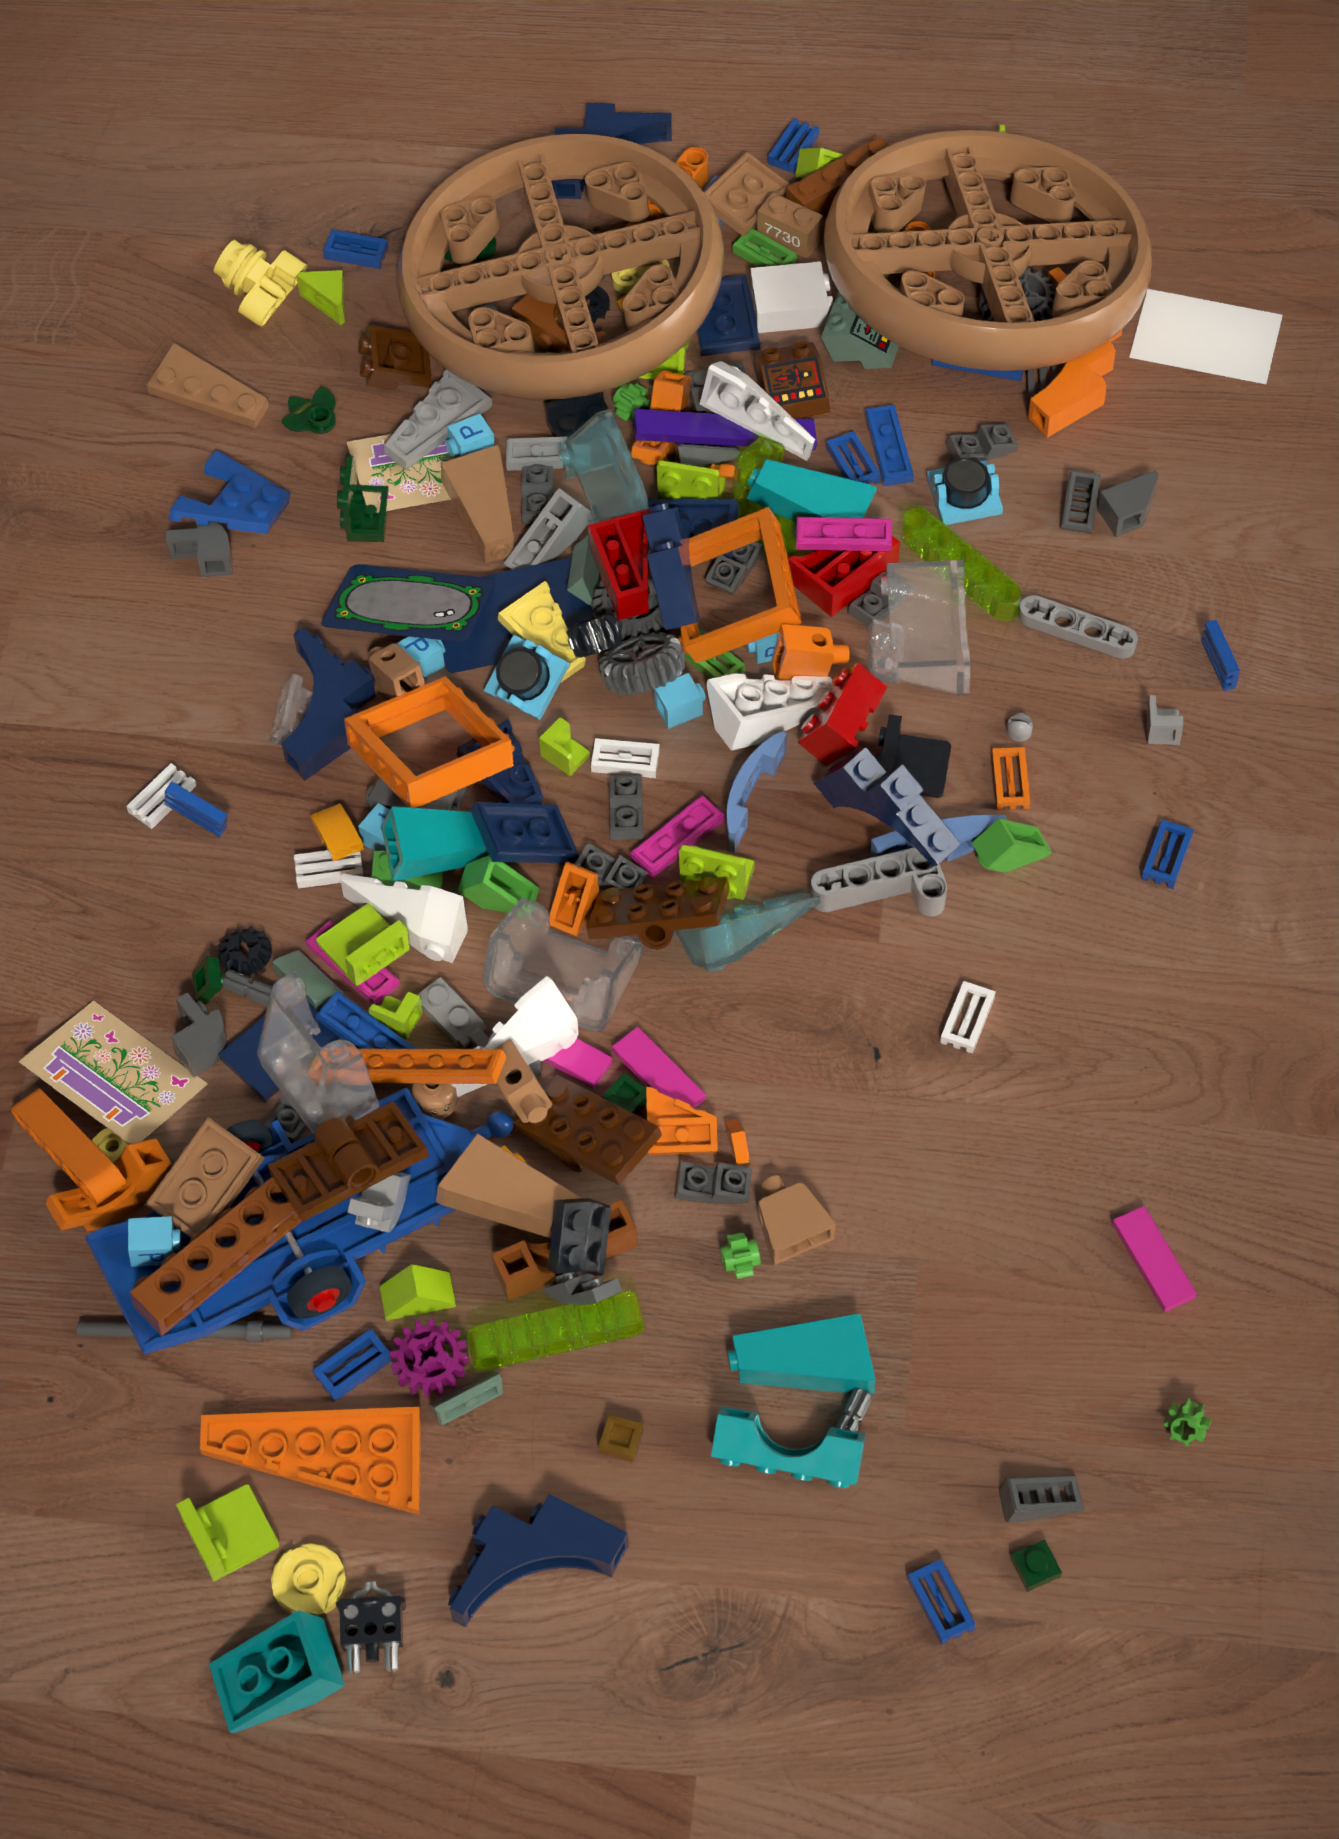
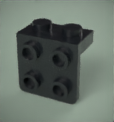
M889 714L887 727L881 726L878 746H883L882 754L876 753L875 759L886 772L903 764L923 788V791L920 793L921 796L941 798L945 789L951 744L943 740L901 735L902 716Z

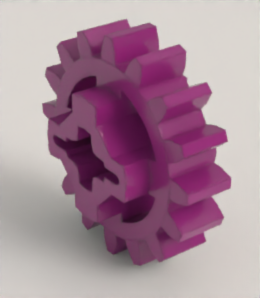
M430 1318L428 1326L423 1327L422 1323L417 1320L415 1321V1330L411 1331L404 1327L402 1329L404 1339L394 1338L393 1340L397 1350L390 1351L391 1362H394L391 1365L393 1375H399L398 1382L401 1387L410 1383L409 1389L413 1395L420 1388L423 1389L425 1398H429L433 1389H436L438 1394L442 1396L444 1395L443 1386L448 1385L455 1389L457 1387L455 1376L464 1378L466 1375L463 1366L469 1364L468 1354L465 1353L468 1350L465 1340H460L461 1336L458 1329L449 1333V1324L446 1321L440 1327H436L434 1318ZM446 1344L452 1349L453 1358L450 1357L449 1353L445 1352ZM406 1358H409L410 1363H413L414 1370L412 1372L406 1365Z

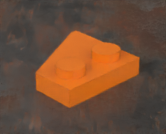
M646 1087L647 1121L659 1126L662 1133L660 1139L648 1151V1156L718 1154L716 1116L703 1110H697L679 1099L675 1100L657 1092L655 1088Z

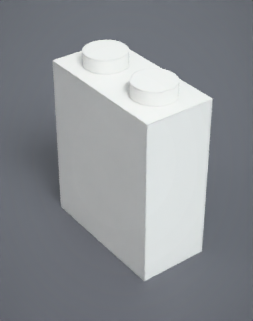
M821 262L750 268V290L758 333L825 327L833 307V297L827 296L826 291H830L829 274H823Z

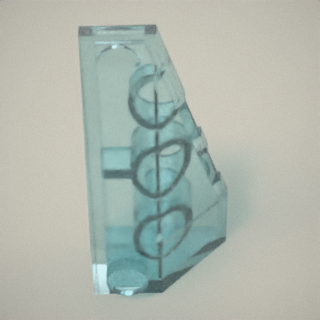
M801 892L766 899L762 902L763 907L758 905L733 906V913L722 914L719 926L675 930L693 965L706 969L707 972H717L724 970L726 964L738 961L820 904V896Z

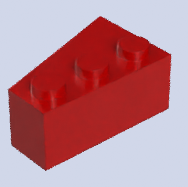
M649 509L588 525L590 550L618 621L649 612V561L647 554H649L650 545L643 520V515L649 514Z
M892 536L891 551L815 550V552L800 558L797 555L788 558L793 585L825 613L833 617L871 586L872 580L890 567L895 568L898 565L900 541Z
M859 663L848 670L842 668L832 680V683L835 685L831 692L827 691L820 698L816 705L820 709L816 715L812 714L801 727L804 733L797 743L826 767L856 749L859 741L854 737L859 730L862 732L866 730L869 724L865 721L870 712H875L887 689L886 685Z

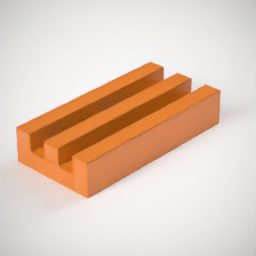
M1025 747L992 748L991 756L997 810H1003L1004 806H1009L1010 810L1016 809L1017 806L1029 809L1030 793ZM1018 756L1022 797H1016L1012 757ZM1000 757H1005L1008 797L1003 796Z

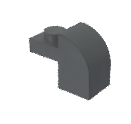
M211 521L208 526L197 524V528L166 530V543L170 559L197 558L201 577L233 575V559L228 535L220 524Z
M187 992L176 999L179 1016L187 1027L171 1037L175 1055L191 1075L196 1077L220 1060L219 1053L226 1048L227 1040L223 1018L218 1008L209 1013L201 1001L195 1002Z

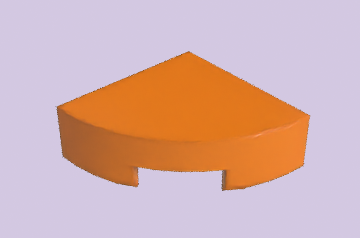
M708 465L707 468L719 471V477L737 481L738 469L734 465Z
M737 1119L725 1121L730 1147L736 1164L749 1163L748 1160L750 1158L743 1127Z

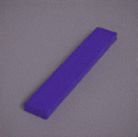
M635 409L633 414L635 440L781 448L719 414ZM794 419L815 439L812 450H815L817 438L814 420Z

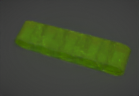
M914 507L904 513L902 539L906 546L995 619L1002 622L1016 619L1019 614L1022 592L1020 586L929 511L924 508Z
M627 1291L589 1305L568 1304L481 1324L469 1329L466 1336L473 1367L479 1371H486L631 1338L645 1331L646 1326L637 1293Z

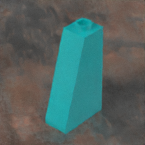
M766 459L761 470L754 468L747 482V485L752 487L747 499L764 508L769 507L772 512L797 524V517L863 518L877 487Z
M392 806L381 825L392 881L462 868L467 863L489 855L471 812Z
M861 1314L734 1335L733 1349L727 1350L730 1371H737L739 1383L851 1394L855 1388L863 1389L870 1394L875 1392L876 1379Z

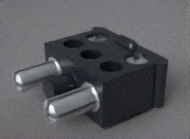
M365 1582L364 1589L354 1592L350 1599H340L336 1602V1607L340 1613V1645L343 1651H347V1673L353 1674V1650L354 1672L357 1674L360 1672V1650H366V1662L372 1663L379 1661V1649L383 1648L385 1651V1670L391 1672L390 1648H392L393 1672L397 1671L398 1648L403 1647V1611L406 1609V1604L403 1597L392 1596L388 1590L378 1588L376 1582ZM370 1587L375 1593L386 1596L357 1598L358 1596L365 1595L370 1590ZM391 1627L396 1628L393 1633H386L387 1629ZM370 1629H377L373 1635L367 1634ZM350 1631H358L356 1635L348 1636Z

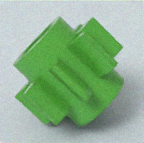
M630 383L629 386L626 384L622 385L613 397V404L618 408L615 414L627 422L629 419L633 421L635 409L649 410L651 402L646 397L648 390L638 383L635 385Z
M744 1232L728 1235V1245L720 1246L725 1272L734 1271L737 1279L753 1276V1266L761 1265L756 1240H747Z
M1188 1397L1180 1406L1172 1402L1168 1410L1170 1415H1167L1163 1422V1426L1171 1427L1170 1439L1183 1442L1186 1447L1195 1439L1203 1442L1207 1434L1205 1430L1209 1429L1212 1418L1204 1417L1203 1410L1205 1405L1191 1402Z

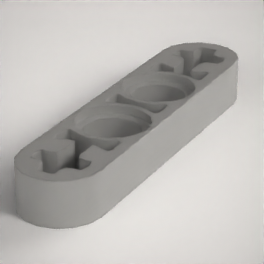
M1027 596L1020 603L1019 620L1027 627L1116 658H1129L1136 652L1137 633L1127 626L1040 596ZM1033 609L1038 610L1034 614L1028 613L1031 612ZM1047 613H1050L1049 620H1045ZM1066 617L1072 623L1069 626L1062 627L1055 623V619ZM1094 627L1101 631V635L1090 637L1084 631L1087 628ZM1107 633L1111 634L1109 641H1106ZM1122 639L1128 641L1125 642L1124 645L1118 644L1122 641Z

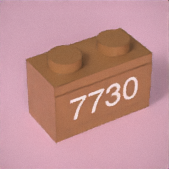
M772 193L758 210L757 231L798 255L808 258L823 240V215Z

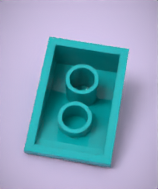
M300 1610L209 1663L230 1733L242 1731L316 1704L345 1686L324 1619Z

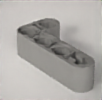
M910 848L816 872L811 879L810 899L811 904L818 911L831 912L911 892L918 911L930 917L937 916L943 912L946 905L947 883L940 864L932 867L916 848ZM922 866L926 867V869H918L916 867ZM886 874H892V875H895V876H893V877H888V876H885V875H886ZM853 882H862L863 884L856 885ZM926 894H935V895H937V896H935V897H930V896H927Z

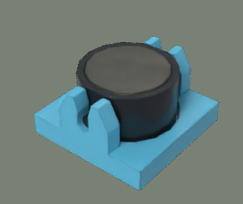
M969 457L958 458L951 461L945 468L927 471V481L942 526L1002 515L1003 506L999 497L998 474H995L994 464L988 465L987 460L979 461Z
M513 635L483 691L541 720L570 663L552 654L541 645L537 646L528 639L524 640Z

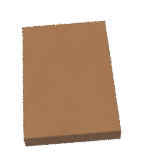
M746 152L704 193L709 199L716 216L744 237L757 225L758 210L771 194L775 193L785 198L787 196V187L791 186V184Z
M207 1117L146 1202V1205L162 1217L172 1216L173 1225L192 1238L199 1231H206L216 1223L222 1212L230 1208L265 1157L214 1120Z

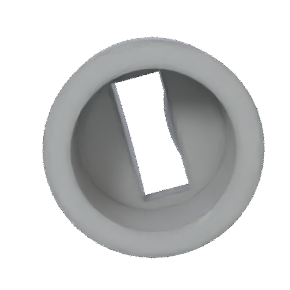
M1024 713L1012 715L1007 722V735L1015 741H1025L1031 737L1033 730L1032 719Z

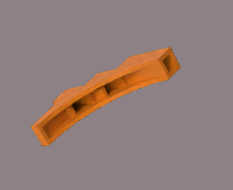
M1059 267L1048 273L1052 284L1056 286L1068 276ZM1122 330L1101 347L1084 356L1066 362L1061 373L1048 387L1030 399L1028 419L1047 438L1104 405L1107 384L1102 376L1113 370L1116 349L1111 341L1122 336Z

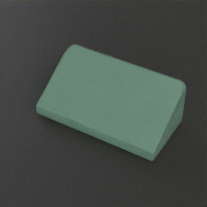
M586 536L574 546L567 590L591 606L594 600L593 594L597 589L599 570L590 550L589 536Z
M300 950L272 961L274 973L291 990L297 991L318 1011L336 991L343 994V991Z
M491 1371L430 1402L429 1408L439 1426H443L504 1393L502 1378L498 1373Z

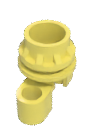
M233 240L220 255L214 267V273L221 277L224 286L230 290L234 288V294L238 297L244 292L247 293L238 312L262 327L298 284L296 275L300 272H305L307 264L286 250H283L270 265L265 261L266 252L263 250L257 252V248L253 245L240 244Z

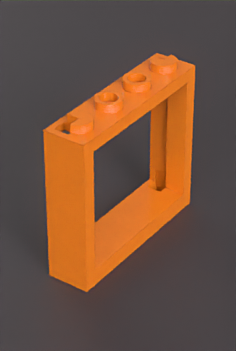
M769 507L689 538L691 567L763 539L777 606L701 636L698 622L679 627L682 635L678 639L683 647L684 654L689 653L696 664L778 633L782 624L799 625L802 623L781 525Z
M446 676L344 719L348 745L408 808H418L514 766L512 752L515 750V747L511 744L509 734H504L497 727L495 721L491 717H487L480 710L475 701L471 702L464 695L460 687L457 688ZM446 710L483 747L415 776L379 738Z

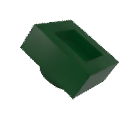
M206 956L193 971L192 979L195 1002L201 1001L203 1004H208L217 992H220L222 989L224 977L220 972L219 958Z
M625 1073L602 1095V1098L635 1115L647 1103L646 1088Z
M1045 1540L1011 1554L1010 1560L1027 1592L1061 1577L1062 1571Z

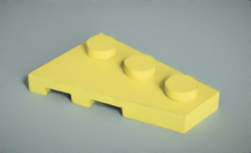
M544 581L499 612L498 621L512 635H516L524 640L528 639L537 646L541 645L552 654L568 661L570 666L561 681L562 683L585 666L586 658L575 657L573 650L570 649L566 633L568 628L561 616L562 611L558 603L554 602L550 595V588L547 582Z

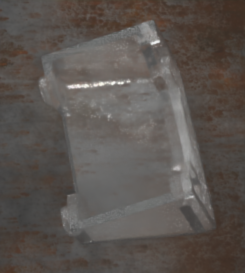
M964 560L887 563V576H881L882 596L888 595L891 655H885V674H892V680L914 686L956 696L970 695L971 664L967 642Z
M522 897L489 936L483 974L485 988L492 995L516 1004L524 994L548 976L577 1017L578 1027L594 1032L601 1031L611 1020L642 957L644 945L640 939L632 936H619L612 940L608 951L550 931L548 911L539 903Z
M293 971L279 979L271 989L257 1055L264 1070L309 1129L315 1134L318 1127L328 1119L335 1117L344 1119L350 1114L357 1120L380 1106L364 1058L355 1045L347 1040H336L321 1048L312 1037L313 1034L317 1035L321 1031L318 1023L312 1016L307 1002L305 984L296 971Z

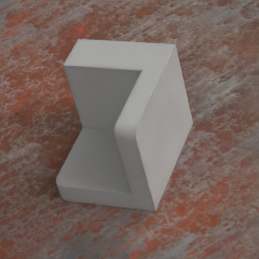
M1149 695L1146 710L1147 744L1180 745L1183 731V716H1179L1178 709L1157 708L1156 695Z

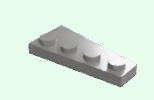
M445 370L441 380L435 382L429 389L428 396L423 402L420 401L415 406L410 418L404 420L385 443L384 453L407 470L448 439L447 426L477 414H483L492 407V398L475 385Z

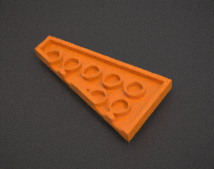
M420 1407L201 1415L200 1452L204 1456L420 1516Z

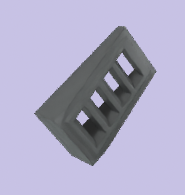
M673 442L676 462L679 464L699 467L741 457V451L737 446Z
M1070 470L1061 529L1092 534L1101 479L1100 474ZM1074 487L1090 489L1091 493L1074 491ZM1072 497L1089 499L1090 503L1074 501ZM1071 507L1088 509L1089 511L1088 513L1071 511L1070 509ZM1069 517L1087 519V524L1070 522Z
M1076 1475L1007 1478L999 1489L1003 1513L1007 1523L1078 1513L1084 1509ZM1064 1487L1067 1502L1061 1501L1059 1488ZM1045 1490H1049L1052 1503H1047ZM1030 1492H1034L1036 1504H1032Z

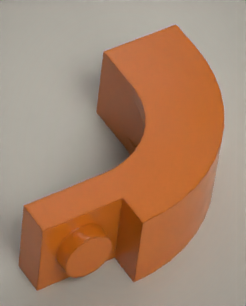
M662 370L654 379L650 410L686 412L691 376ZM637 440L632 446L631 457L640 459V462L648 465H655L659 460L669 462L674 452L673 442Z
M157 1139L126 1145L119 1162L116 1164V1167L126 1181L125 1186L98 1205L80 1188L51 1194L48 1196L45 1205L61 1231L79 1226H84L87 1232L93 1231L117 1221L142 1205L151 1197L173 1164Z

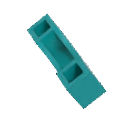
M722 1406L717 1416L711 1457L719 1458V1462L727 1466L736 1467L740 1466L741 1463L755 1465V1469L763 1473L774 1474L777 1473V1470L790 1472L791 1476L795 1479L811 1481L813 1477L828 1480L827 1483L831 1486L848 1488L849 1484H857L866 1434L830 1427L821 1440L809 1447L800 1449L787 1448L779 1445L766 1434L757 1412Z

